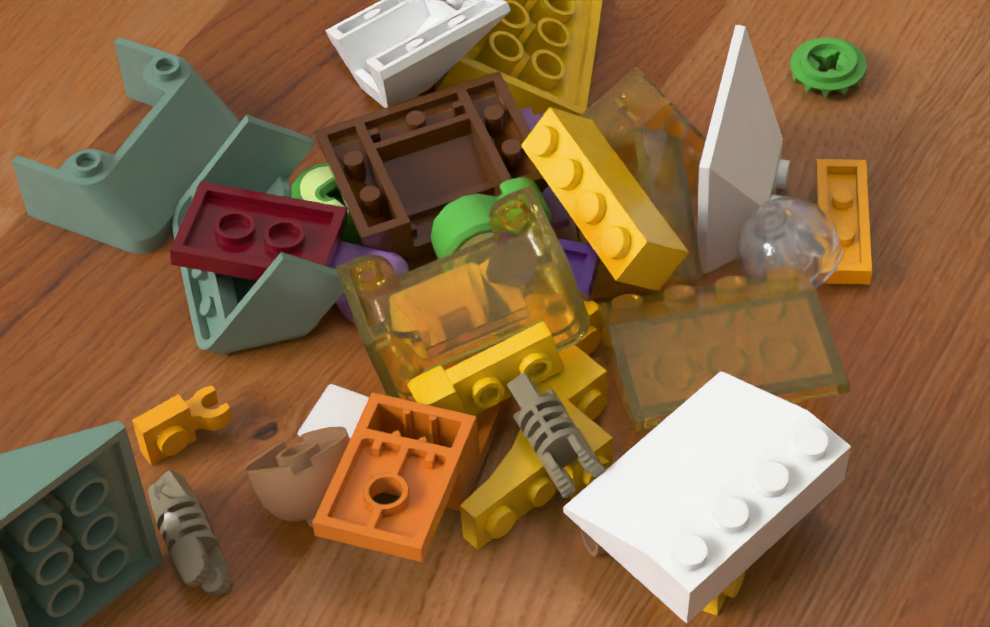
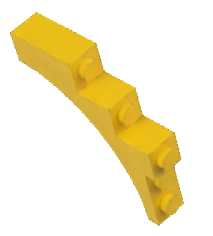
M489 259L479 266V271L485 291L488 293L490 310L506 325L512 336L542 321L545 323L553 337L565 370L535 385L541 394H544L551 388L555 391L572 421L581 431L606 471L613 465V437L592 420L608 404L607 370L588 356L602 341L601 306L592 299L584 301L490 284L486 275L490 263ZM521 430L512 448L491 477L460 504L463 538L477 550L493 538L498 539L506 535L519 518L532 508L545 505L557 490V487ZM578 459L563 467L573 479L574 487L577 490L569 496L571 499L576 497L596 479L591 473L586 472Z

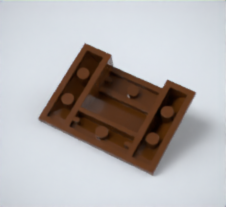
M499 71L314 131L315 138L362 243L416 260L435 253L431 242L433 222L448 203L462 196L473 194L493 197L500 196L502 194L500 184L505 180L514 178L533 180L538 185L541 193L549 186L521 146L531 130Z

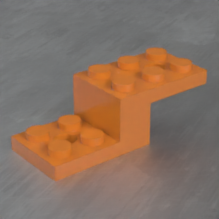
M413 352L394 397L371 393L312 522L314 535L423 563L445 508L460 511V504L471 495L510 397L476 415L417 403L408 388L410 380L439 365L446 371L460 362ZM382 492L400 496L394 503L386 505L373 501L374 496Z

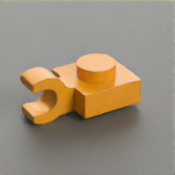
M213 386L200 389L187 401H184L178 394L132 420L140 451L151 466L168 456L180 453L186 446L197 441L195 430L205 429L214 431L222 429L231 423L233 418L230 406L227 403L220 405L216 409H208L219 403L216 389Z

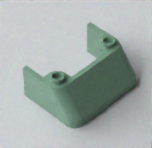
M119 37L114 44L127 98L154 107L117 152L113 155L97 149L81 150L71 155L59 169L19 155L13 159L12 164L28 216L130 253L146 254L161 247L173 232V215L178 202L240 122L238 117L186 59Z
M246 114L178 202L172 220L174 240L200 182L292 198L288 178L315 146L313 138ZM283 252L277 256L258 281L180 267L196 344L202 350L220 355L306 336L317 327L321 318L353 282L349 273Z

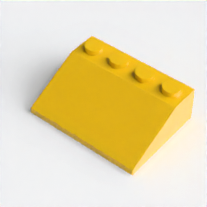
M504 0L508 3L511 11L436 82L434 91L446 89L499 71L520 110L531 107L533 115L540 113L544 115L548 108L552 107L585 118L603 0Z

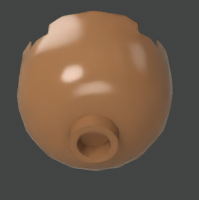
M327 427L301 434L304 442L287 448L285 441L263 451L248 462L246 469L249 482L261 505L277 518L290 522L306 520L308 526L313 527L312 522L350 441L347 430L344 427Z

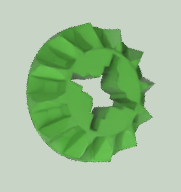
M824 37L809 40L796 48L790 60L793 82L803 84L806 93L815 90L822 91L825 98L832 91L845 96L849 87H860L862 77L866 75L867 64L861 50L852 43L838 38ZM836 64V71L832 69H829L826 72L820 71V68L826 70L830 66L833 67Z

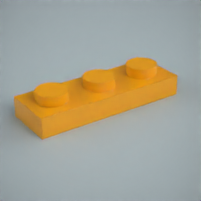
M816 159L819 284L871 285L872 258L866 160Z

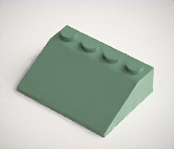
M111 422L0 454V627H81L164 562L127 429L121 422Z

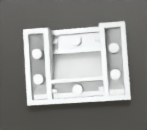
M381 0L325 31L361 89L384 108L418 98L420 93L430 89L511 10L508 3L504 0Z
M735 25L699 165L697 273L707 274L764 245L769 224L778 226L782 196L776 195L777 189L786 190L790 160L782 159L783 138L746 26Z

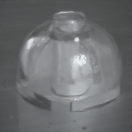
M782 196L760 205L743 221L737 236V258L742 271L754 290L769 299L794 298L798 296L795 292L796 289L803 288L809 283L813 289L822 285L837 269L843 254L838 231L820 206L798 196Z

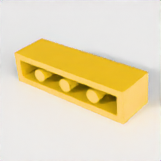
M549 107L522 143V148L614 279L618 282L659 291L686 258L689 251L593 121Z

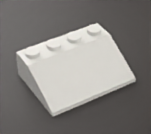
M720 371L563 507V513L687 624L844 481L851 446L808 410Z

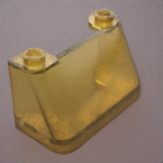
M531 185L502 197L493 205L489 213V224L494 235L493 237L397 277L388 259L380 255L371 254L358 257L335 267L363 345L387 396L416 402L408 388V383L413 378L439 365L446 371L542 321L550 331L558 352L576 344L587 334L590 326L589 315L568 258Z

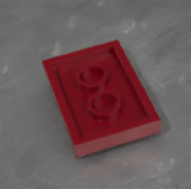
M200 182L170 248L171 265L257 281L281 252L331 267L347 224V208Z

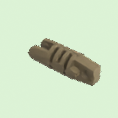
M522 373L507 384L521 408L520 411L513 415V418L530 442L562 497L568 498L577 491L574 487L573 479L563 469V467L573 463L576 459L579 460L586 472L591 473L594 478L605 471L602 463L581 431L576 427L565 406L552 388L541 394L538 387L530 381L526 373Z
M168 470L148 488V494L156 525L160 530L174 566H176L179 575L182 576L184 584L193 588L195 586L199 587L202 584L201 588L204 589V592L213 596H222L223 593L227 594L228 589L231 588V574L221 552L219 541L203 509V505L182 475Z

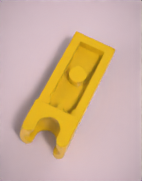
M542 321L446 371L439 365L410 380L408 388L417 403L476 415L513 396L507 384L522 373H526L530 381L537 384L565 370L553 337Z

